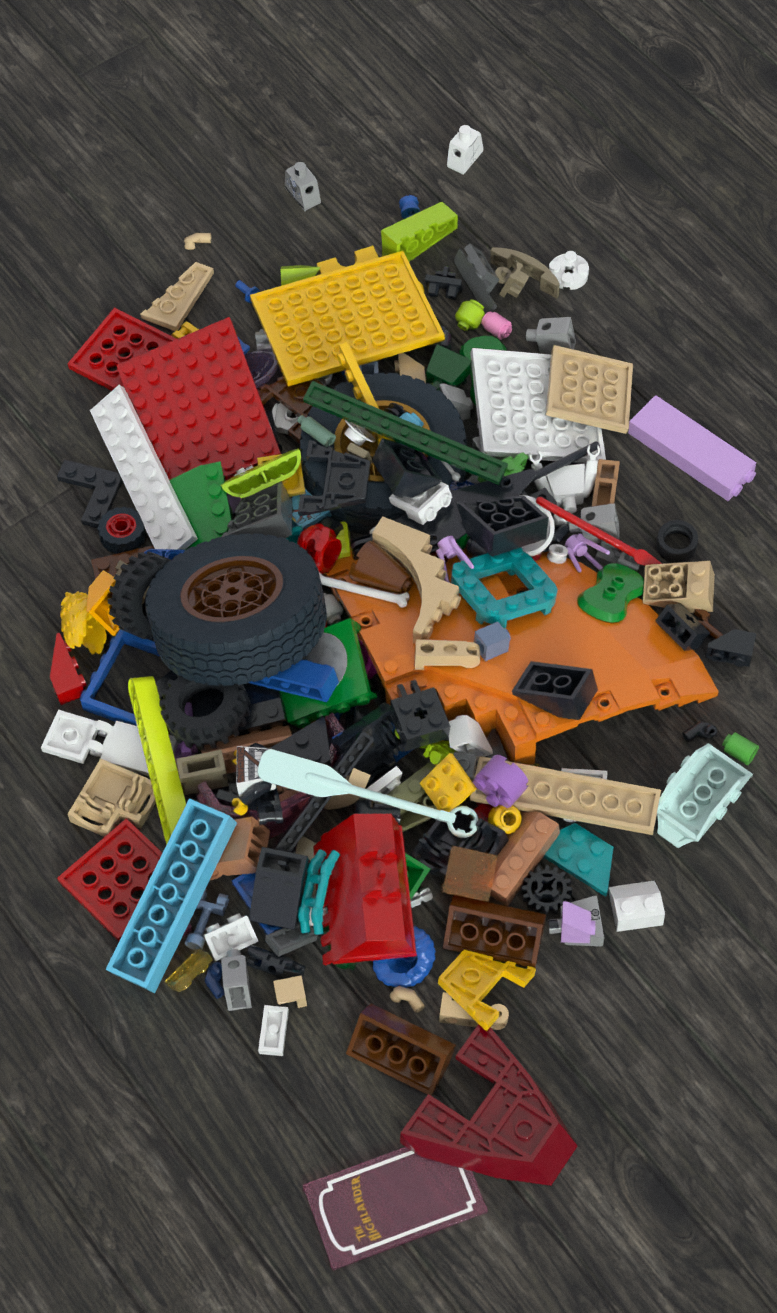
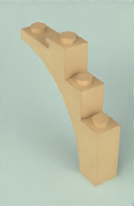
M382 516L372 532L373 541L377 542L388 554L398 560L412 575L418 587L422 603L419 618L413 629V643H416V639H429L433 631V625L435 622L440 621L442 614L449 616L453 608L457 609L461 601L459 586L444 581L446 576L444 560L430 555L432 545H430L429 534Z

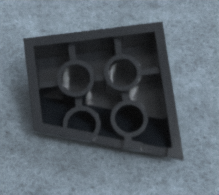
M524 495L498 497L497 501L494 502L477 499L476 503L473 504L457 501V507L467 535L492 557L546 539L549 517Z

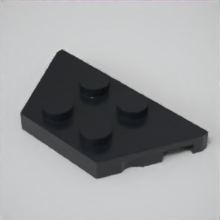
M321 717L269 749L330 765L331 759L325 718Z

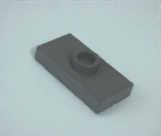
M297 922L295 930L282 928L266 935L265 941L279 957L316 941L318 934H314V929L311 926L310 932L301 933L300 922Z

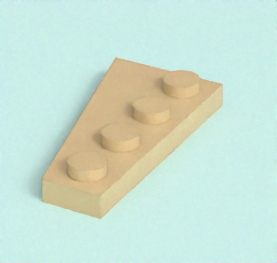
M195 262L179 277V281L175 285L169 286L166 289V293L160 299L157 298L152 302V306L148 310L145 309L141 313V319L173 331L178 330L213 276V268Z

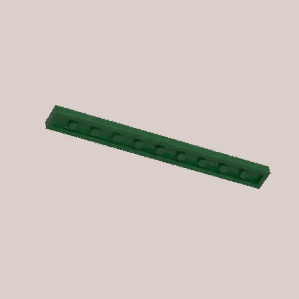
M311 382L303 398L304 403L497 485L500 484L508 468V463L317 382Z

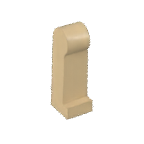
M416 639L415 670H424V666H463L465 668H474L480 664V646L474 642Z
M443 992L439 1022L477 1027L478 1023L456 1001H453L448 993ZM494 1004L491 1007L499 1011V1017L491 1028L492 1030H501L507 1025L509 1012L504 1005Z

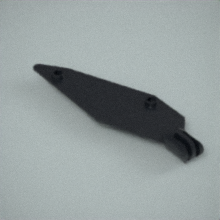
M533 469L503 476L499 485L485 481L451 490L453 498H451L449 506L442 507L436 512L434 520L427 521L424 525L408 518L407 513L394 521L429 534L430 545H432L431 553L439 549L438 542L443 538L453 536L455 541L467 534L457 507V501L473 504L476 503L477 499L494 502L497 501L498 497L519 496L536 477V472ZM373 534L349 540L354 560H359V557L356 555L363 545L368 541H373Z

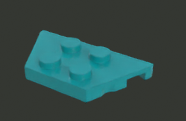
M576 823L561 829L560 834L543 857L605 897L608 894L613 846Z

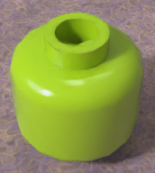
M472 299L464 301L455 314L458 327L464 331L477 329L485 315L484 307Z

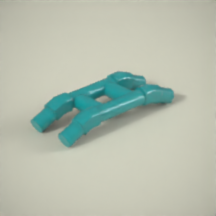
M319 849L315 857L308 864L303 897L298 910L301 933L310 932V907H314L311 911L314 934L324 933L322 922L329 877L340 856L335 850H332L328 858L323 862L327 853ZM318 884L316 898H312L314 885Z

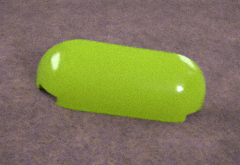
M295 449L240 473L221 484V487L231 496L245 498L279 483L296 473L301 461L300 450Z

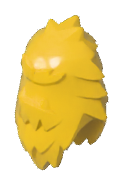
M79 591L74 594L66 592V597L61 602L62 609L60 614L62 619L61 632L64 634L65 642L72 649L75 646L81 647V644L89 649L91 654H95V652L101 654L106 643V629L86 611L88 594Z

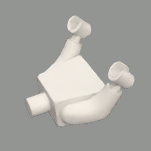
M590 444L588 445L587 453L590 457L587 458L586 467L585 464L564 466L535 480L537 489L546 488L557 502V506H563L564 510L572 514L577 511L576 505L582 504L583 499L590 495L594 487L598 466L596 456L600 453V447L597 445V452L591 453L589 451ZM538 450L536 459H532L531 452L528 453L529 460L533 462L531 468L535 471L543 467L539 463L542 460V453Z

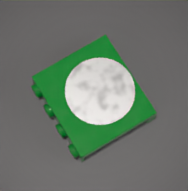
M349 618L324 628L323 635L319 638L317 645L314 648L312 647V651L306 657H302V660L334 667L339 683L327 702L281 691L288 723L298 728H305L311 722L321 717H324L325 720L329 719L332 714L348 712L351 707L366 705L370 703V700L377 698V694L370 690L357 636L359 631H361L358 622Z

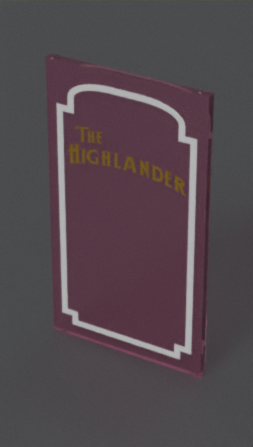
M407 1147L303 1185V1191L307 1196L330 1261V1267L333 1270L488 1212L472 1171L420 1157Z

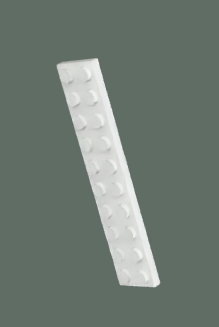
M118 385L95 405L90 412L134 506L139 512L154 548L185 550L198 538L125 388Z

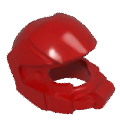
M322 523L315 524L304 529L297 540V544L305 549L315 560L314 562L321 574L329 573L332 570L342 549L341 541L336 538L334 530L324 526Z

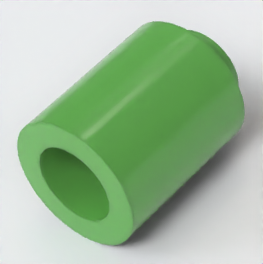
M736 732L733 735L728 734L722 744L725 747V753L746 765L752 762L759 749L757 744Z

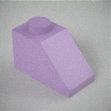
M563 901L561 942L590 943V936L595 935V921H591V912L570 902Z

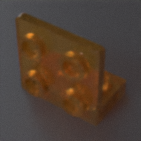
M453 846L450 852L445 881L442 883L440 893L489 902L498 856Z

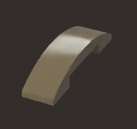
M498 247L491 249L490 263L497 267H507L510 269V267L515 268L519 262L523 264L522 272L540 282V290L555 298L559 297L560 283L558 279L540 261L512 249Z

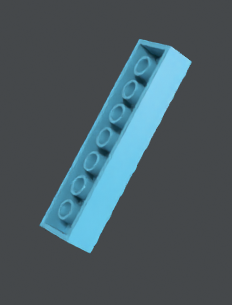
M189 798L106 967L107 971L148 991L156 992L237 825V822L231 816Z

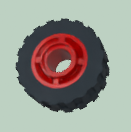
M114 508L107 511L105 515L103 514L102 519L99 520L98 532L100 541L109 552L115 554L139 549L144 544L147 536L146 529L139 512L133 508Z

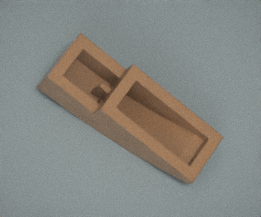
M598 460L592 507L614 504L620 461Z

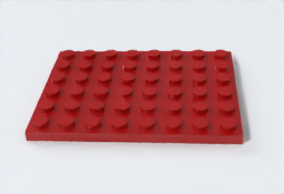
M230 317L117 365L123 386L169 480L200 465L221 461L226 481L237 474L236 471L241 468L246 469L251 465L253 467L258 466L257 458L281 454Z

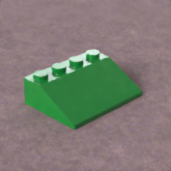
M221 461L200 465L169 480L198 538L185 550L196 547L197 544L202 542H209L211 539L222 537L225 532L228 533L229 528L227 525L233 519L228 493L221 487V484L225 482Z

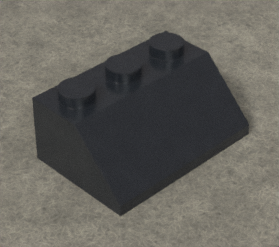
M381 439L372 462L395 496L413 498L440 484L441 478L422 452L396 441Z

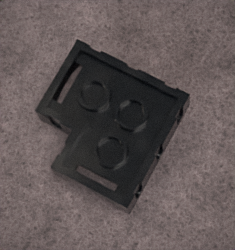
M386 702L361 718L358 723H354L347 728L341 735L331 740L340 758L360 730L374 739L354 766L355 769L370 775L365 789L397 766L399 768L393 755L397 756L399 754L398 751H404L401 740L392 732V729L395 732L396 728L391 718L390 705Z
M461 810L454 813L456 815L455 822L452 823L454 829L457 830L459 828L465 830V833L470 832L471 829L469 827L471 821L474 820L471 814H461ZM479 817L478 822L475 824L477 831L467 838H459L453 835L446 822L437 820L430 830L423 834V838L418 840L419 844L411 852L410 856L431 868L429 873L450 884L463 866L474 870L475 873L482 876L509 840L505 831ZM494 844L489 854L486 857H484V855L487 853L490 847ZM426 860H429L442 868L437 869L428 864Z

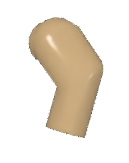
M195 233L184 239V248L186 250H194L195 243H211V233Z
M398 986L390 993V998L393 1002L399 1003L401 1000H405L410 1004L415 1013L425 1008L417 993L412 989Z

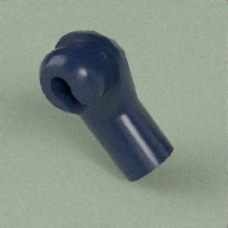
M220 962L212 963L205 977V983L216 999L221 998L225 994L224 988L220 984L222 977V964Z

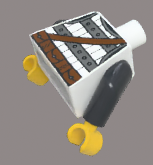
M253 743L248 747L237 746V750L234 752V756L237 758L233 759L232 762L237 766L236 784L241 800L234 798L232 805L236 807L233 812L238 815H244L248 810L249 804L276 788L275 784L265 782L258 776L257 772L261 756L265 751L270 750L258 743Z

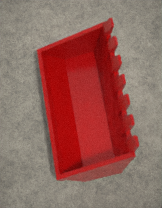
M353 814L329 832L324 833L321 836V841L313 846L314 855L317 854L319 849L327 853L323 862L328 858L332 850L340 854L329 877L323 908H328V913L323 915V928L329 926L330 931L321 936V946L325 947L331 944V950L322 956L323 965L417 956L402 825L397 823L392 814Z

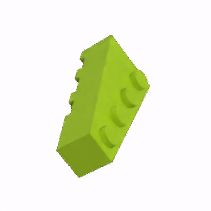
M440 202L382 229V256L404 251L410 262L458 228V215L443 202Z

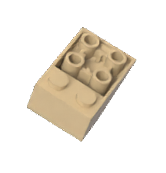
M698 561L645 565L643 604L665 608L668 604L681 603L690 613H694L695 609L713 612L715 574L711 562Z

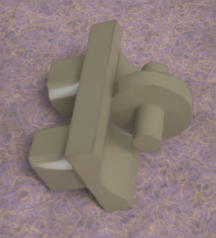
M518 262L512 272L507 267H498L495 273L499 278L498 282L505 284L499 295L505 297L509 293L516 298L518 297L529 278L528 274L521 271L523 264Z

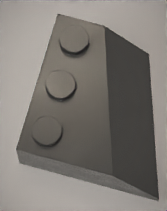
M282 481L253 495L241 498L235 510L236 517L227 525L229 531L228 533H223L221 538L228 535L250 533V535L254 533L264 534L265 536L268 534L285 539L292 535V500Z

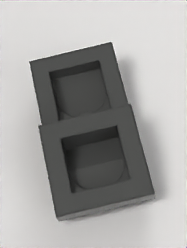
M603 540L601 541L600 546L609 550L610 554L607 555L598 550L594 558L595 560L607 565L611 563L621 564L637 572L640 564H637L632 556Z

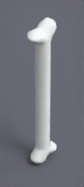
M319 572L321 584L397 603L401 608L407 606V601L410 599L407 592L394 594L325 577Z

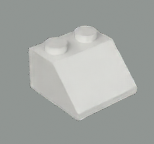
M655 881L608 887L617 932L663 925L665 911L661 893Z

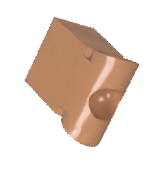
M254 817L234 819L237 825L210 880L218 879L223 874L231 876L256 873L262 847L267 848L270 830L264 825H259L258 820Z

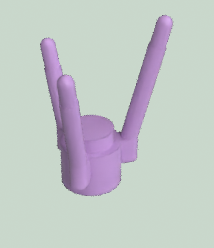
M574 534L567 539L565 547L568 549V555L578 573H581L582 570L575 556L580 557L584 555L600 570L603 567L587 552V545L607 555L610 554V551L586 539L582 534Z
M447 536L438 542L439 549L435 552L439 559L444 560V556L451 559L457 555L460 561H465L471 569H474V565L458 546L453 536ZM444 560V570H446V576L444 581L450 583Z

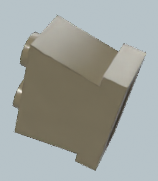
M222 749L176 759L184 795L229 786Z

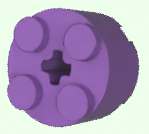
M494 755L476 775L473 784L487 796V802L493 807L502 805L510 808L528 788L529 785L526 784L529 781L516 764H507L504 762L507 758L501 755Z

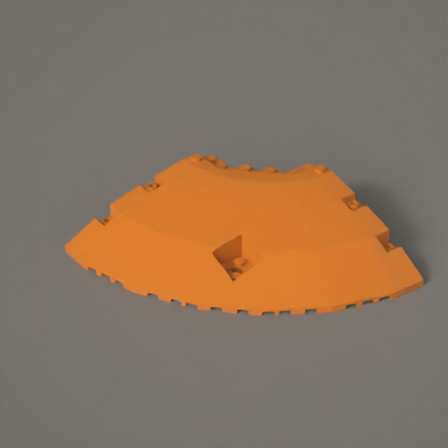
M464 548L462 551L467 556V550ZM352 550L351 556L337 559L335 566L329 573H322L325 577L390 592L354 581L350 578L351 565L358 562V560L353 559ZM436 552L430 553V555L439 558ZM542 552L541 558L535 562L555 583L558 589L556 602L551 609V613L544 615L541 611L508 620L505 628L511 637L508 652L487 661L480 655V664L474 668H465L463 666H424V670H415L413 629L419 618L422 603L418 587L413 578V585L408 592L410 599L404 608L399 607L397 603L328 586L336 600L341 601L349 618L360 624L361 631L357 635L363 641L385 688L386 703L390 705L391 700L399 698L396 688L399 684L404 686L407 695L413 694L410 688V681L412 680L417 681L421 691L434 687L448 721L454 720L460 715H467L479 723L486 739L491 730L496 728L509 762L535 766L536 742L577 727L580 723L591 720L601 722L626 711L653 705L655 710L658 709L660 711L675 704L681 707L693 701L701 703L718 696L719 693L700 657L694 650L684 651L655 622L659 615L649 605L643 604V600L640 598L632 599L627 605L626 617L615 623L599 620L583 611L577 602L578 595L596 584L597 572L578 562L582 570L581 573H578L569 558L562 564L553 563L547 559L549 552ZM457 555L451 559L444 556L450 583L453 564L461 562ZM396 560L406 570V568L398 560ZM506 571L479 579L496 600L516 595L520 591H529L516 574L510 576ZM459 593L461 601L457 609L453 608L449 616L442 614L440 621L435 622L430 638L425 640L474 642L475 631L491 624L483 622L481 625L476 621V612ZM365 621H369V622H370L369 624H366V625H365V624H362V623L365 622ZM531 661L593 670L598 691L580 720L557 717L512 694L513 688ZM665 691L668 695H662L661 692ZM606 702L608 706L604 707L601 703Z

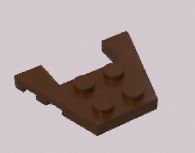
M282 376L275 383L259 387L260 390L258 392L263 405L274 397L298 417L301 415L307 417L313 406L304 403L303 398L312 381L323 384L317 379H313L288 387L284 376ZM296 422L288 429V435L298 443H300L302 431L301 424Z

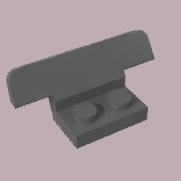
M468 244L464 248L468 254L466 257L463 250L459 248L454 259L457 269L477 301L484 307L483 311L485 313L494 312L497 305L489 293L498 283V276L481 250L472 244Z

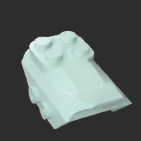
M709 743L696 750L691 757L689 755L685 757L681 763L682 768L677 773L673 772L668 778V785L659 800L657 833L677 848L693 841L698 842L716 819L721 820L727 812L726 807L730 802L735 803L741 795L740 790L753 775Z

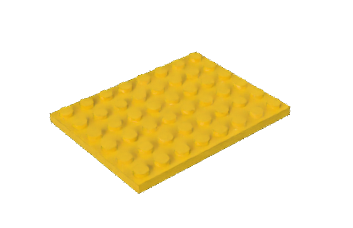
M404 251L250 295L253 307L288 387L346 370L344 365L341 366L337 358L339 344L345 342L348 343L358 366L445 340V334Z

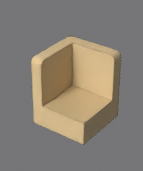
M302 975L273 981L278 1004L297 1001L298 1008L307 1006Z

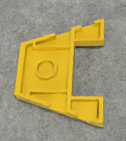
M463 950L439 976L438 984L487 1031L498 1019L499 1011L481 1002L482 999L502 977L524 988L535 976L536 969L527 966V969L516 966V963L510 961L506 963L493 961L491 956Z

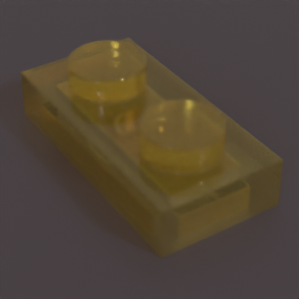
M197 949L164 982L169 988L180 993L191 985V981L198 974L203 973L208 968V964L213 959L207 952Z

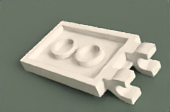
M98 720L95 729L99 730V736L106 738L103 745L95 740H89L87 749L90 750V755L100 756V759L124 769L149 776L137 726L116 721L115 725L111 726L107 722ZM169 735L173 754H175L179 743L174 736Z

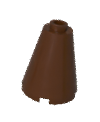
M368 541L364 544L356 555L359 557L357 564L352 563L350 578L354 581L397 594L408 593L413 585L412 575L377 542Z

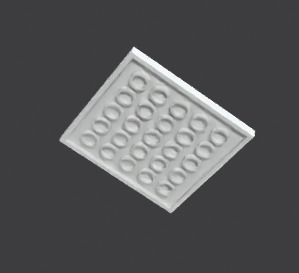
M472 348L470 355L482 453L493 457L512 456L515 458L516 455L522 452L527 456L531 452L532 459H536L538 450L542 453V460L557 461L597 441L600 445V453L596 458L598 460H606L601 428L546 415L550 354ZM588 454L574 462L586 463L590 455Z

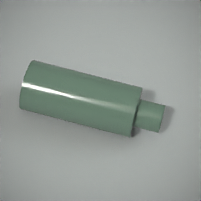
M301 415L298 418L297 422L301 424V429L324 447L328 448V446L330 447L334 443L336 436L312 417Z

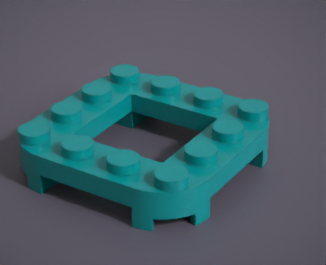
M521 547L493 557L487 553L470 558L469 560L474 565V569H471L465 561L453 564L451 583L459 586V593L476 612V621L481 625L483 622L490 624L499 622L503 628H506L508 620L537 611L547 615L551 613V609L555 605L558 591L555 583ZM506 571L510 576L516 574L529 591L496 600L479 579Z

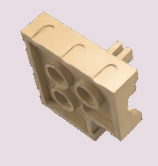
M100 759L68 812L70 822L104 837L116 828L120 821H124L126 818L135 827L141 829L156 804L151 780ZM150 795L151 797L148 804L146 805L144 810L141 813H139L147 797ZM82 818H88L92 821L102 824V826L91 824Z

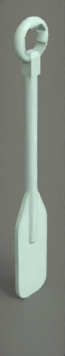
M270 749L265 751L259 762L258 776L261 780L316 797L343 794L363 797L446 822L451 833L459 838L470 837L477 831L475 824L479 820L473 809L467 806H459L451 812L354 786L328 765ZM461 810V814H471L474 820L471 821L469 827L471 829L470 832L465 833V830L454 829L452 823L455 822L456 815L454 813Z

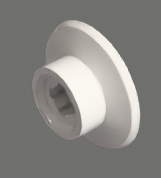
M345 420L349 427L344 434L355 444L362 446L366 440L370 442L376 441L365 428Z

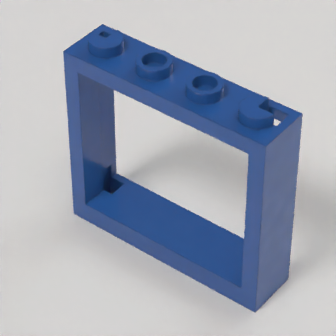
M119 629L117 635L113 636L110 641L109 650L106 654L102 655L97 672L94 671L92 673L90 684L87 690H83L80 701L84 711L114 722L119 721L137 726L134 714L94 700L124 644L159 656L154 641L142 639Z

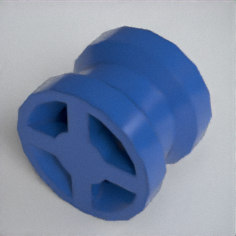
M409 195L400 199L399 207L403 219L420 212L417 197Z

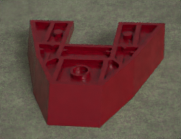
M478 1024L457 1053L456 1060L495 1084L470 1121L428 1094L401 1131L400 1143L420 1157L494 1178L551 1186L578 1146L548 1097L491 1027L486 1031Z

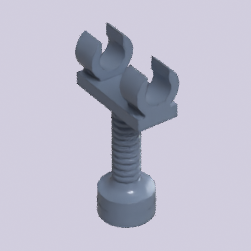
M205 889L196 909L202 910L195 931L188 934L185 945L188 948L196 951L203 949L205 939L202 936L211 913L224 916L229 902L228 895L220 893L216 904L205 901L207 897V889Z

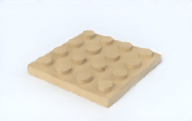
M554 345L551 350L546 415L626 434L629 429L633 364Z

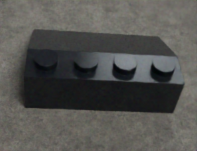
M250 683L243 684L251 704L248 706L250 716H244L247 724L245 727L239 726L237 728L240 733L238 736L290 724L287 720L281 691ZM207 689L191 697L193 717L207 716L216 711L223 702V693L219 690Z

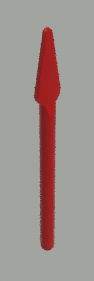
M543 497L536 498V503L539 506L632 556L637 564L643 566L662 564L643 549L637 550Z

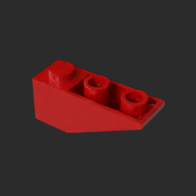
M57 633L50 679L59 703L63 705L80 698L84 690L83 687L87 685L83 675L77 674L76 670L79 669L76 658L75 656L70 657L68 653L72 651L71 648L62 639L61 634Z

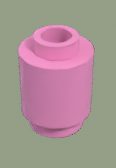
M490 311L484 315L481 324L486 331L500 340L507 338L511 334L512 323L496 312Z

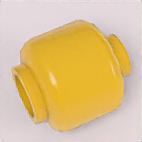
M498 805L491 809L488 816V822L502 829L506 834L515 832L519 828L522 819L520 811L513 805L510 808Z

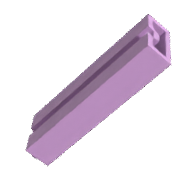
M656 395L629 421L628 434L727 501L733 496H737L743 488L742 484L750 483L756 475L755 461Z

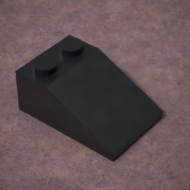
M531 661L513 688L512 694L557 717L580 720L598 688L592 669Z

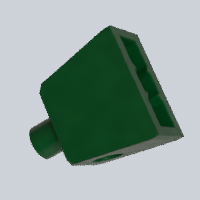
M437 344L426 371V382L436 387L437 391L440 390V384L443 383L457 388L471 373L472 360Z

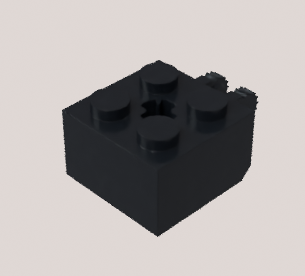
M412 680L410 681V688L413 694L407 695L402 684L397 685L399 698L391 700L390 714L405 752L448 739L451 726L435 688L421 691L417 681Z

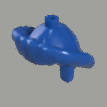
M414 926L417 956L373 960V971L376 973L377 978L385 985L408 988L421 983L429 974L436 958V950L433 940L423 929Z

